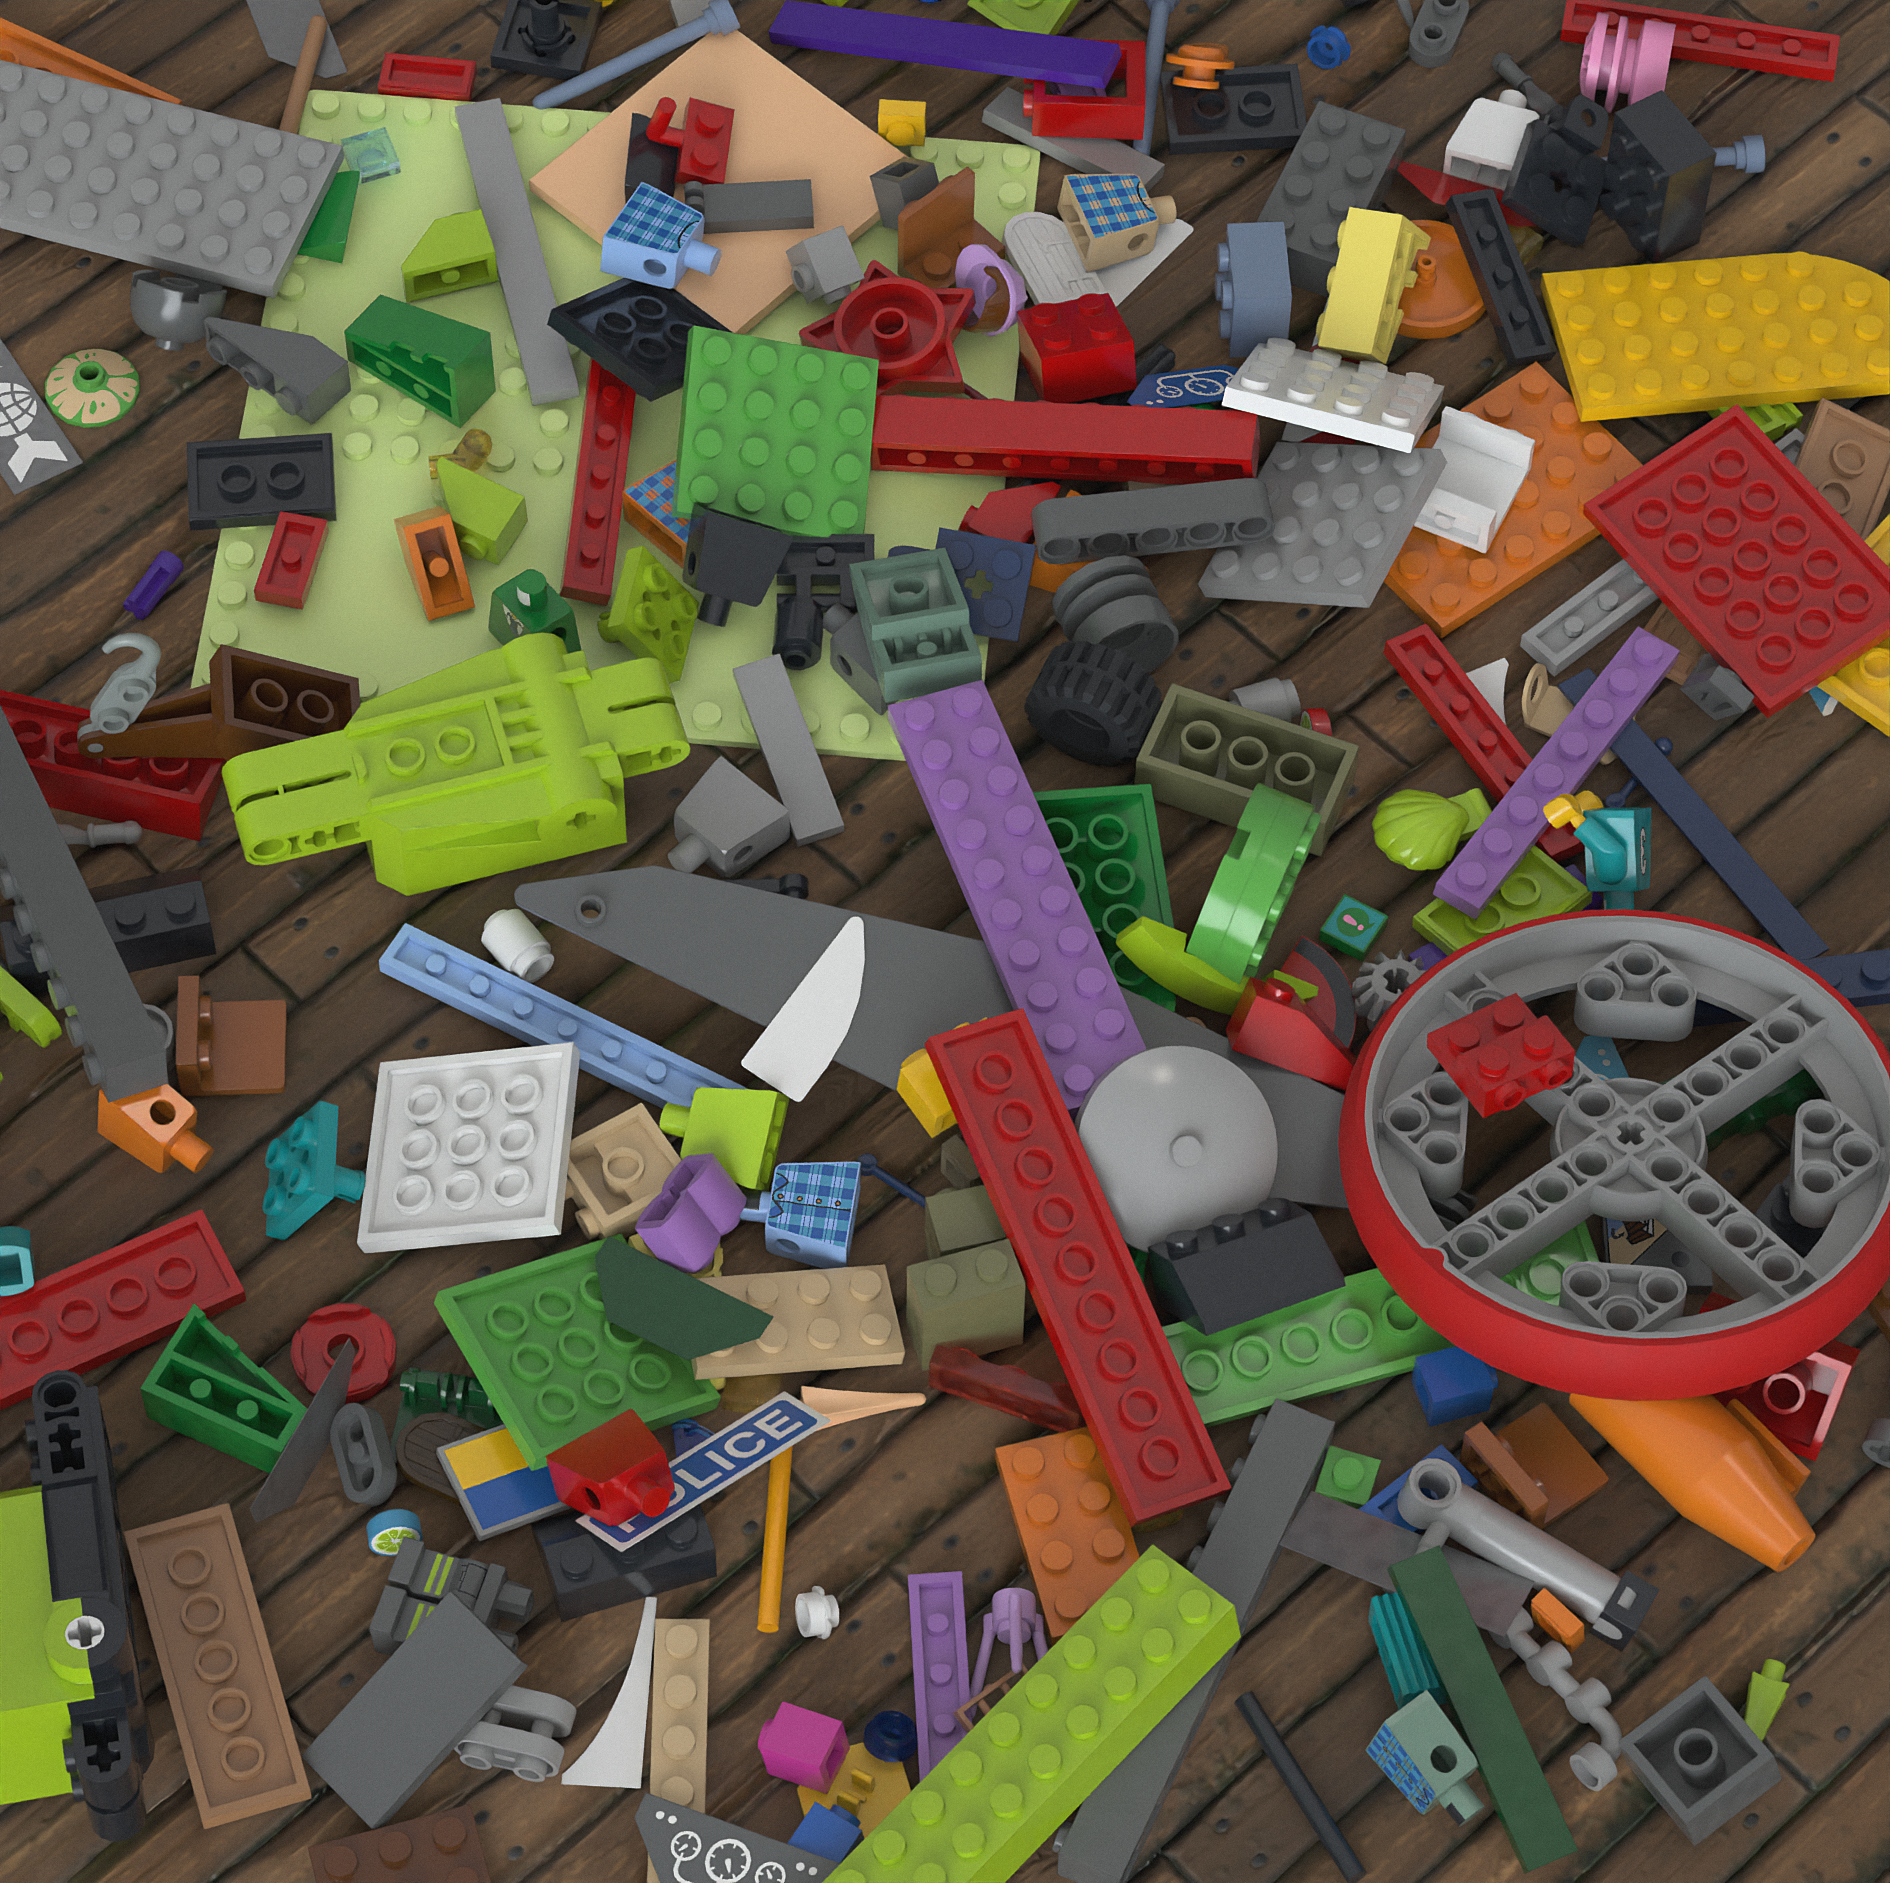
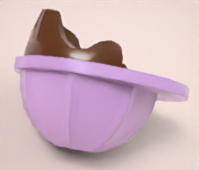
M971 244L964 248L957 259L955 269L957 288L973 289L976 304L962 330L971 333H982L990 337L1008 331L1009 327L1017 322V311L1023 310L1028 298L1024 278L1019 275L1011 264L1006 260L1000 259L987 245Z

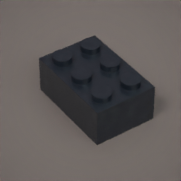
M1662 90L1615 112L1603 188L1600 196V204L1604 214L1610 220L1617 222L1627 234L1632 247L1636 251L1642 252L1651 264L1660 263L1699 243L1717 154Z

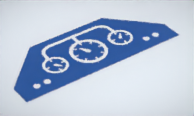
M1218 365L1145 375L1127 402L1130 405L1139 404L1148 407L1171 408L1222 401L1226 386L1240 368Z

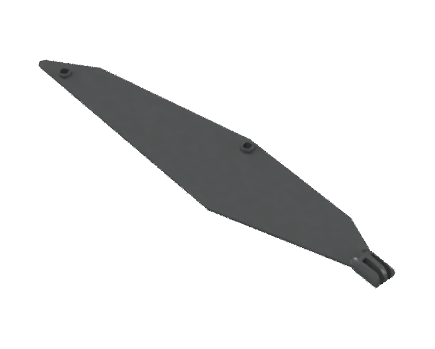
M656 865L526 883L518 886L514 893V900L519 907L766 1028L851 917L861 918L864 925L865 963L860 998L847 1035L832 1060L897 1091L900 1069H902L901 1064L911 1054L925 1048L924 1044L929 1037L953 1030L965 1022L972 1024L985 1017L988 1019L1014 1011L985 942ZM586 910H594L599 915L595 918H587L582 913ZM1119 986L1146 1049L1160 1046H1189L1208 1050L1224 1057L1239 1067L1260 1090L1272 1114L1278 1142L1276 1173L1267 1199L1286 1198L1296 1204L1349 1210L1342 1183L1338 1146L1340 1114L1345 1095L1306 1076L1231 1049L1228 1038ZM1461 1189L1455 1195L1445 1199H1435L1427 1196L1432 1209L1448 1232L1470 1218L1469 1212L1475 1208L1478 1202L1477 1197Z

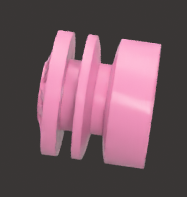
M1598 12L1596 21L1588 36H1586L1579 76L1581 94L1594 101L1596 89L1607 91L1605 109L1608 113H1611L1619 93L1628 94V106L1656 92L1661 90L1664 92L1676 24L1645 20L1638 39L1629 38L1628 17L1620 16L1617 36L1606 35L1609 14Z

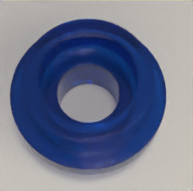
M892 1710L880 1712L865 1727L863 1734L864 1746L869 1753L886 1762L905 1761L911 1758L917 1749L918 1740L915 1724L907 1715Z

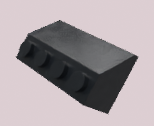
M197 866L88 889L128 973L217 954ZM16 904L0 907V929L10 975L31 994L49 990L47 981L51 978L47 971L39 973L36 968L30 948V943H33L30 934L22 936L18 929L13 912V907Z

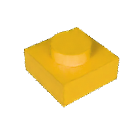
M880 99L878 135L896 146H925L926 102Z

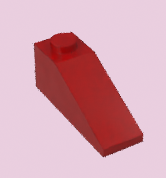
M1250 976L1226 1027V1034L1231 1049L1346 1091L1351 1072L1357 1060L1354 1054L1305 1001L1295 993V989L1292 986L1275 978H1267L1266 982Z

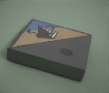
M1600 1216L1604 1263L1673 1269L1681 1274L1686 1281V1295L1711 1293L1713 1288L1711 1268L1658 1220L1619 1221Z

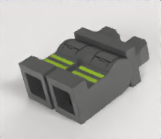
M403 1537L388 1577L389 1586L385 1585L369 1629L375 1652L393 1655L451 1591L517 1654L519 1644L517 1635L497 1630L501 1618L526 1624L534 1607V1593L531 1588L509 1581L507 1569L504 1566L492 1563L488 1566L473 1559L455 1558L426 1549L422 1541Z

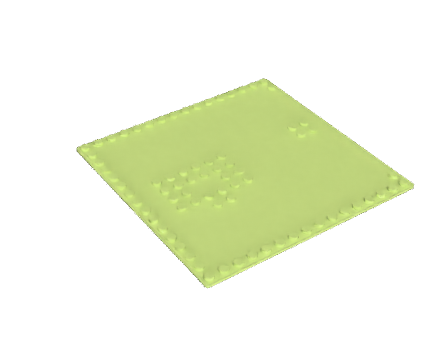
M310 90L308 93L298 135L343 146L344 160L337 173L360 171L355 204L343 262L337 263L297 254L276 297L266 296L261 326L313 336L348 361L344 331L381 294L490 332L496 392L459 428L348 361L351 391L314 424L310 425L297 414L290 415L279 406L276 399L264 390H256L249 385L239 439L332 433L337 521H328L329 532L303 610L255 600L254 588L275 525L221 529L190 689L210 683L209 661L220 645L223 644L359 678L361 705L363 702L479 654L501 648L503 645L490 633L488 628L492 592L525 570L535 569L545 576L546 582L558 594L560 593L587 375L591 357L575 345L567 342L579 385L580 397L532 405L499 278L496 282L411 302H406L404 296L401 265L433 221L454 213H464L480 209L455 116V106L475 102L327 90ZM502 104L556 305L560 306L624 278L600 271L602 245L530 191L529 180L607 117L610 112L558 108L540 110L533 106ZM925 137V146L893 145L910 158L933 162L939 183L945 177L954 176L966 167L975 172L974 219L1001 243L1006 224L1014 216L1024 212H1035L1040 151L1029 145ZM880 219L856 239L851 246L863 275L872 260H876L899 276L897 274L898 230L883 227L882 220ZM1005 252V259L1003 260H1006L1009 264L1012 265L1009 257ZM861 281L850 286L851 291L858 288ZM797 290L745 335L801 345L799 331L836 312L844 299L830 305H826L824 298L807 304L803 293ZM1018 322L1009 327L1008 331L991 337L982 333H971L961 329L953 343V348L963 381L988 399L998 398L1005 401H1015L1020 354ZM683 388L652 402L636 393L624 489L677 459ZM905 391L902 393L910 397L940 398L951 396L957 399H971L964 393ZM440 457H443L525 496L528 522L499 566L484 558L483 560H475L467 556L460 549L475 607L428 621L406 567L393 519L441 506L446 510L439 488L436 469L437 461ZM870 462L864 534H874V559L887 558L891 548L901 545L930 550L935 549L939 527L958 531L961 521L971 505L979 509L989 492L1005 490L1006 476L872 470ZM623 502L612 591L608 605L603 606L562 597L574 612L581 650H584L590 670L638 659L620 640L615 643L605 642L601 638L597 626V621L601 620L599 615L603 612H611L628 549L643 545L699 602L697 616L705 594L684 583L682 578L683 569L624 520ZM977 571L975 578H967L965 587L972 590V598L981 599L984 591H992L993 583L985 579L986 572ZM777 573L758 607L733 601L725 627L701 621L696 616L680 681L670 683L676 702L675 706L679 711L689 743L760 749L733 677V668L773 656L772 647L775 614L777 611V593H796V586H777ZM840 585L811 586V593H840ZM823 628L820 661L804 670H791L785 667L817 754L906 761L887 718L888 710L882 716L876 713L833 670L830 664V639L833 635ZM974 635L981 653L982 680L985 684L989 637ZM913 698L899 700V701H897L896 703H899V702H902V701H906V700H910V699H913Z

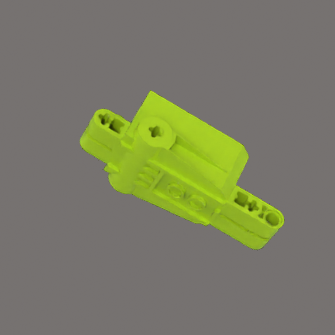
M534 633L513 639L501 648L489 650L363 702L344 730L238 755L226 762L222 767L221 774L231 810L235 815L236 828L247 862L253 865H269L366 842L377 882L406 896L626 843L623 778L674 766L689 755L691 748L679 711L675 706L676 702L662 661L648 657L590 670L584 650L568 654L562 638L555 634Z

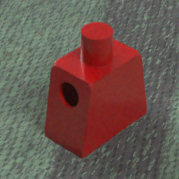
M632 1409L625 1411L545 1456L558 1500L608 1526H618L641 1512L648 1517L660 1515L666 1510L670 1496L675 1489L666 1453L662 1445Z

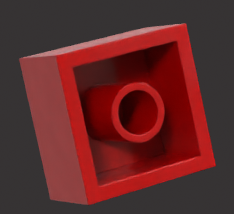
M1089 293L1080 296L1078 299L1055 304L1040 303L1030 309L1017 311L1021 361L1041 400L1052 403H1071L1135 390L1137 388L1134 340L1109 293Z

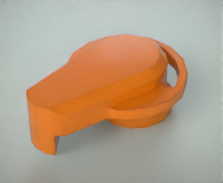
M1184 44L1179 48L1178 53H1167L1166 62L1184 65L1183 76H1174L1173 84L1186 87L1219 89V81L1214 80L1215 70L1234 69L1235 61L1228 60L1229 49L1223 44Z

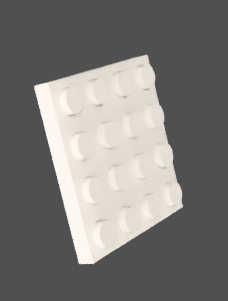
M1273 337L1268 338L1267 344L1258 343L1225 388L1223 406L1411 453L1440 406L1445 386L1434 384V379L1425 374L1409 372L1406 373V376L1387 372L1388 367L1378 362L1361 361L1360 364L1341 360L1342 356L1334 351L1316 349L1311 353L1295 349L1296 344L1292 341Z
M574 1042L380 1062L357 1244L364 1253L561 1235L580 1051Z

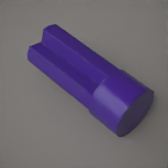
M160 551L150 564L148 571L124 601V608L127 611L133 612L137 619L144 620L169 586L175 582L183 571L184 565L182 561L171 552Z

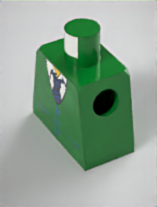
M527 569L492 592L488 628L490 633L503 646L513 639L527 634L549 633L563 639L568 654L581 651L573 610L546 582V578L541 572L535 569Z

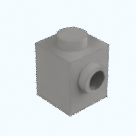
M843 225L805 239L785 251L792 266L791 276L797 290L803 293L807 304L824 298L826 305L845 299L852 292L850 286L865 278Z

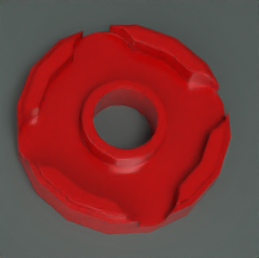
M336 1303L320 1308L307 1317L308 1322L301 1327L300 1331L298 1328L294 1334L290 1355L292 1367L298 1383L312 1397L316 1396L335 1363V1360L329 1356L332 1349L338 1345L346 1344L349 1338L352 1345L359 1351L354 1357L345 1404L357 1403L374 1396L387 1385L396 1369L397 1345L390 1324L382 1316L380 1318L378 1315L371 1313L370 1308L363 1305Z

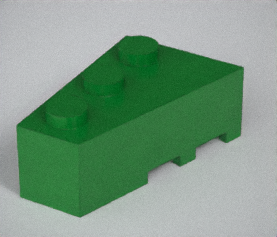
M381 294L344 331L348 361L459 428L496 392L491 334L488 331Z

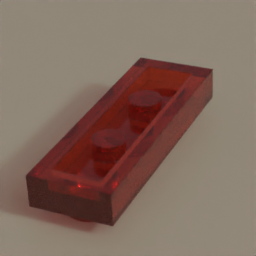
M937 1344L930 1359L929 1387L1061 1433L1082 1428L1085 1419L1070 1385L1061 1382L1050 1384L1030 1377L1024 1370L1016 1366H998L979 1359L976 1354L964 1348L956 1347L949 1349Z

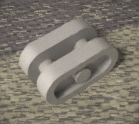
M511 1685L454 1750L460 1754V1760L472 1768L488 1770L492 1766L513 1770L514 1774L522 1779L542 1782L545 1780V1777H552L558 1774L565 1752L564 1748L551 1738L565 1737L570 1734L577 1710L570 1702L558 1696Z

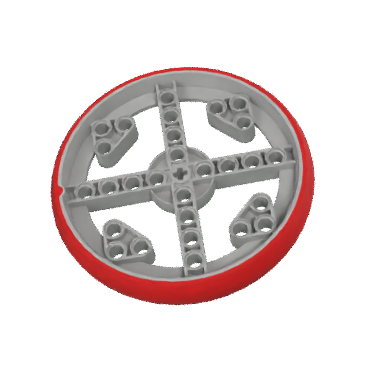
M1609 909L1554 914L1521 922L1490 933L1456 950L1430 967L1410 984L1380 1018L1364 1043L1351 1072L1340 1114L1338 1146L1342 1183L1349 1211L1364 1246L1385 1280L1403 1302L1427 1325L1460 1349L1492 1367L1525 1381L1572 1394L1626 1401L1683 1399L1710 1395L1745 1386L1785 1370L1809 1357L1837 1337L1867 1308L1890 1276V1053L1870 1023L1847 998L1820 975L1792 956L1734 929L1697 918L1664 912ZM1575 989L1574 1022L1579 1030L1593 1036L1666 1042L1679 1041L1691 1033L1696 999L1728 1010L1752 1023L1751 1026L1664 1085L1638 1078L1601 1080L1575 1056L1571 1078L1555 1089H1545L1524 1099L1525 1102L1553 1126L1550 1138L1552 1162L1449 1232L1444 1228L1432 1209L1427 1196L1435 1199H1445L1455 1195L1461 1188L1469 1100L1446 1071L1437 1072L1441 1064L1426 1047L1427 1033L1514 993H1517L1523 1002L1526 1003L1543 996ZM1805 1068L1823 1092L1826 1100L1816 1099L1807 1101L1797 1110L1790 1153L1789 1208L1792 1217L1801 1225L1810 1228L1827 1226L1816 1245L1803 1259L1709 1176L1705 1169L1708 1159L1706 1136ZM1593 1214L1619 1221L1656 1219L1738 1292L1744 1300L1721 1309L1683 1317L1687 1292L1686 1281L1681 1274L1673 1269L1655 1266L1591 1261L1576 1262L1569 1265L1563 1272L1559 1306L1551 1305L1525 1294L1500 1280V1278Z

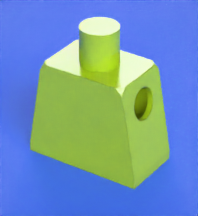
M697 1087L691 1107L669 1102L665 1104L659 1128L662 1133L684 1138L680 1159L683 1160L689 1155L713 1153L734 1182L747 1188L769 1191L790 1097L770 1090Z

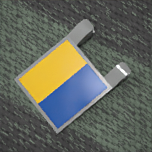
M504 1424L436 1449V1455L460 1500L479 1542L572 1508L558 1500L548 1466L531 1471Z

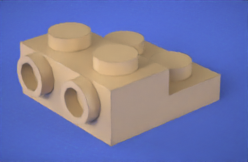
M642 1103L571 1140L565 1200L572 1197L580 1210L575 1213L581 1230L589 1240L597 1236L602 1240L608 1238V1236L611 1237L621 1233L626 1238L636 1233L635 1226L640 1215L648 1204L662 1192V1187L667 1177L682 1161Z

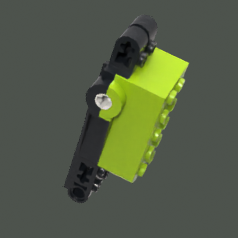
M56 1370L45 1374L33 1387L32 1400L35 1418L25 1420L30 1452L33 1453L34 1463L30 1464L33 1487L0 1492V1805L73 1792L75 1803L85 1801L93 1831L100 1838L108 1841H123L136 1835L146 1821V1805L142 1780H144L143 1774L146 1773L154 1759L155 1743L141 1685L112 1451L97 1386L86 1387L84 1380L74 1372Z

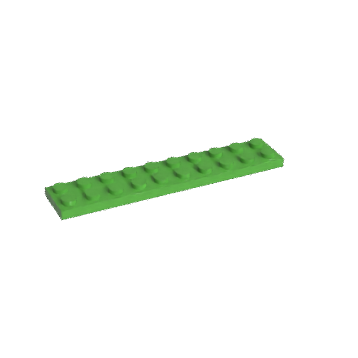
M1585 1220L1504 1275L1500 1280L1525 1294L1551 1305L1559 1306L1561 1279L1567 1267L1576 1262H1599ZM1378 1268L1344 1277L1346 1285L1344 1287L1205 1336L1184 1321L1162 1327L1205 1428L1269 1411L1276 1398L1289 1404H1294L1413 1371L1416 1357L1455 1347L1456 1345L1432 1329L1410 1309L1385 1280Z

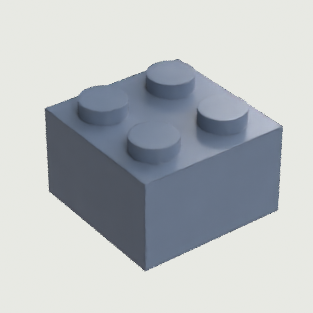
M1284 222L1227 224L1226 243L1217 244L1218 272H1223L1215 273L1216 301H1221L1222 310H1219L1218 313L1219 338L1228 339L1230 358L1249 357L1258 343L1267 344L1268 338L1274 337L1288 340L1292 292Z

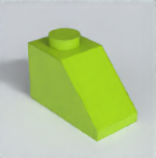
M481 209L464 213L458 212L433 221L401 265L406 302L498 281L496 253Z
M440 457L436 463L439 488L446 511L451 515L459 548L463 553L475 560H483L484 558L499 566L528 522L525 496Z

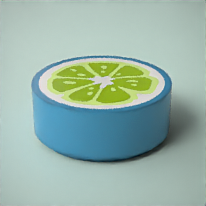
M392 1509L381 1512L374 1516L366 1527L370 1549L374 1553L383 1556L397 1555L403 1537L418 1541L423 1539L419 1517L415 1513L404 1509Z

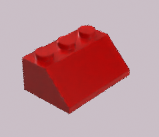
M1712 1291L1701 1306L1699 1314L1721 1309L1738 1301ZM1833 1339L1809 1357L1779 1373L1745 1386L1712 1395L1725 1408L1731 1400L1736 1398L1790 1452L1816 1462L1843 1399L1861 1350Z

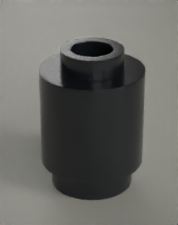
M802 595L786 598L782 602L781 607L776 611L772 655L780 654L784 666L788 669L804 670L814 666L821 659L824 615L820 610L819 604L814 599Z

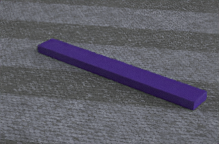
M791 0L785 1L768 31L772 44L1103 89L1106 88L1122 56L1119 44Z

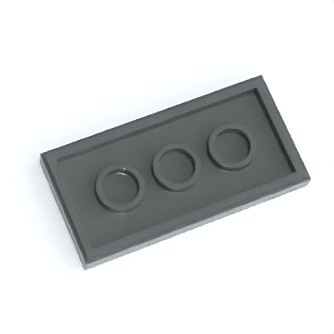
M450 1591L305 1750L301 1757L372 1829L382 1828L527 1669L528 1665L456 1594Z

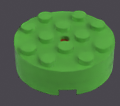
M1257 783L1239 820L1238 829L1227 854L1224 855L1188 943L1186 953L1198 957L1239 985L1243 976L1248 978L1250 976L1256 977L1269 948L1268 944L1292 895L1295 881L1304 865L1313 843V837L1321 821L1322 815L1314 812L1315 805L1262 783Z

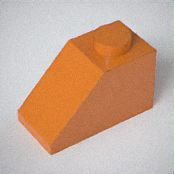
M441 506L393 519L406 567L427 620L430 621L474 608L473 596L450 513Z

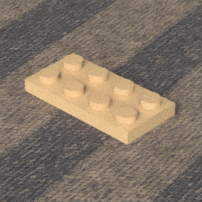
M885 1264L696 1278L774 1317L759 1339L691 1359L695 1380L902 1364L905 1349Z

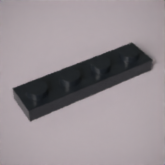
M1493 188L1451 195L1445 204L1509 368L1535 362L1551 361L1558 352Z

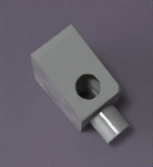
M720 756L677 807L674 813L675 837L679 844L668 853V859L678 871L692 873L704 862L721 877H731L790 838V811Z

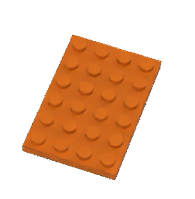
M1537 362L1460 410L1461 412L1472 413L1479 419L1505 429L1516 430L1524 436L1535 440L1531 469L1486 554L1413 526L1384 579V582L1425 624L1427 623L1440 639L1599 536L1601 533L1583 514L1584 504L1643 466L1597 420L1581 422L1574 398ZM1441 423L1422 434L1414 448L1432 449L1439 437Z

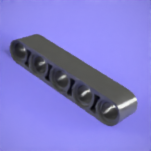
M1256 478L1054 498L1037 504L1031 512L1038 556L1043 562L1049 564L1094 561L1122 555L1132 557L1253 544L1267 539L1273 534L1275 529L1266 484Z

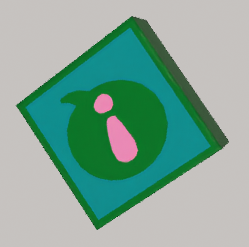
M1344 894L1320 929L1319 940L1363 962L1387 927L1389 916Z

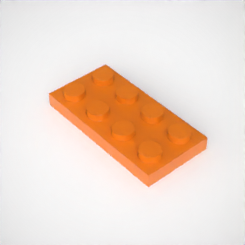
M1088 1427L995 1448V1460L1041 1614L1044 1618L1051 1647L1140 1558L1129 1522Z

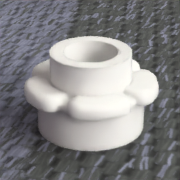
M814 1586L812 1592L798 1594L796 1598L795 1614L797 1625L804 1637L817 1636L818 1638L827 1639L830 1636L831 1629L839 1624L837 1601L833 1595L824 1596L825 1592L821 1586Z

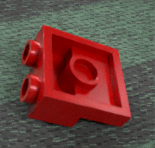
M1517 993L1427 1033L1426 1047L1483 1118L1500 1110L1513 1109L1524 1099L1545 1089H1555L1573 1075L1574 1048L1547 1015L1537 1019Z

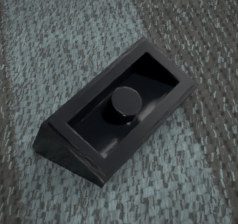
M632 113L625 175V204L641 182L649 184L674 198V180L679 148L648 139L646 128L651 118L638 113Z

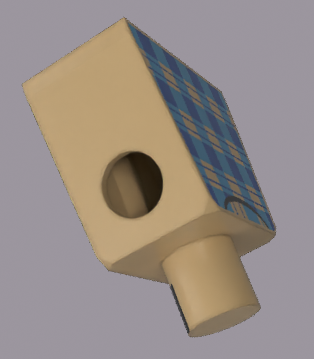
M1135 174L1064 175L1057 209L1086 272L1149 254L1154 248L1159 225L1171 224L1176 220V206L1172 196L1149 198L1140 177Z

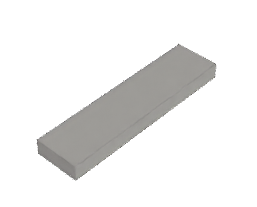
M1009 87L1000 93L983 111L982 122L1085 174H1135L1140 177L1147 192L1163 177L1165 164L1115 139L1032 136V117H1023L1024 95Z
M780 654L733 668V677L779 800L790 811V829L797 847L845 832L843 820Z

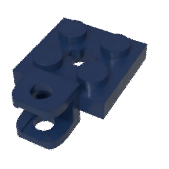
M939 527L935 549L945 547L969 608V624L973 634L1019 643L1037 546ZM906 545L895 546L889 550L888 557L930 549ZM977 571L986 572L985 579L993 583L992 591H984L981 599L972 598V590L965 587L967 578H975Z

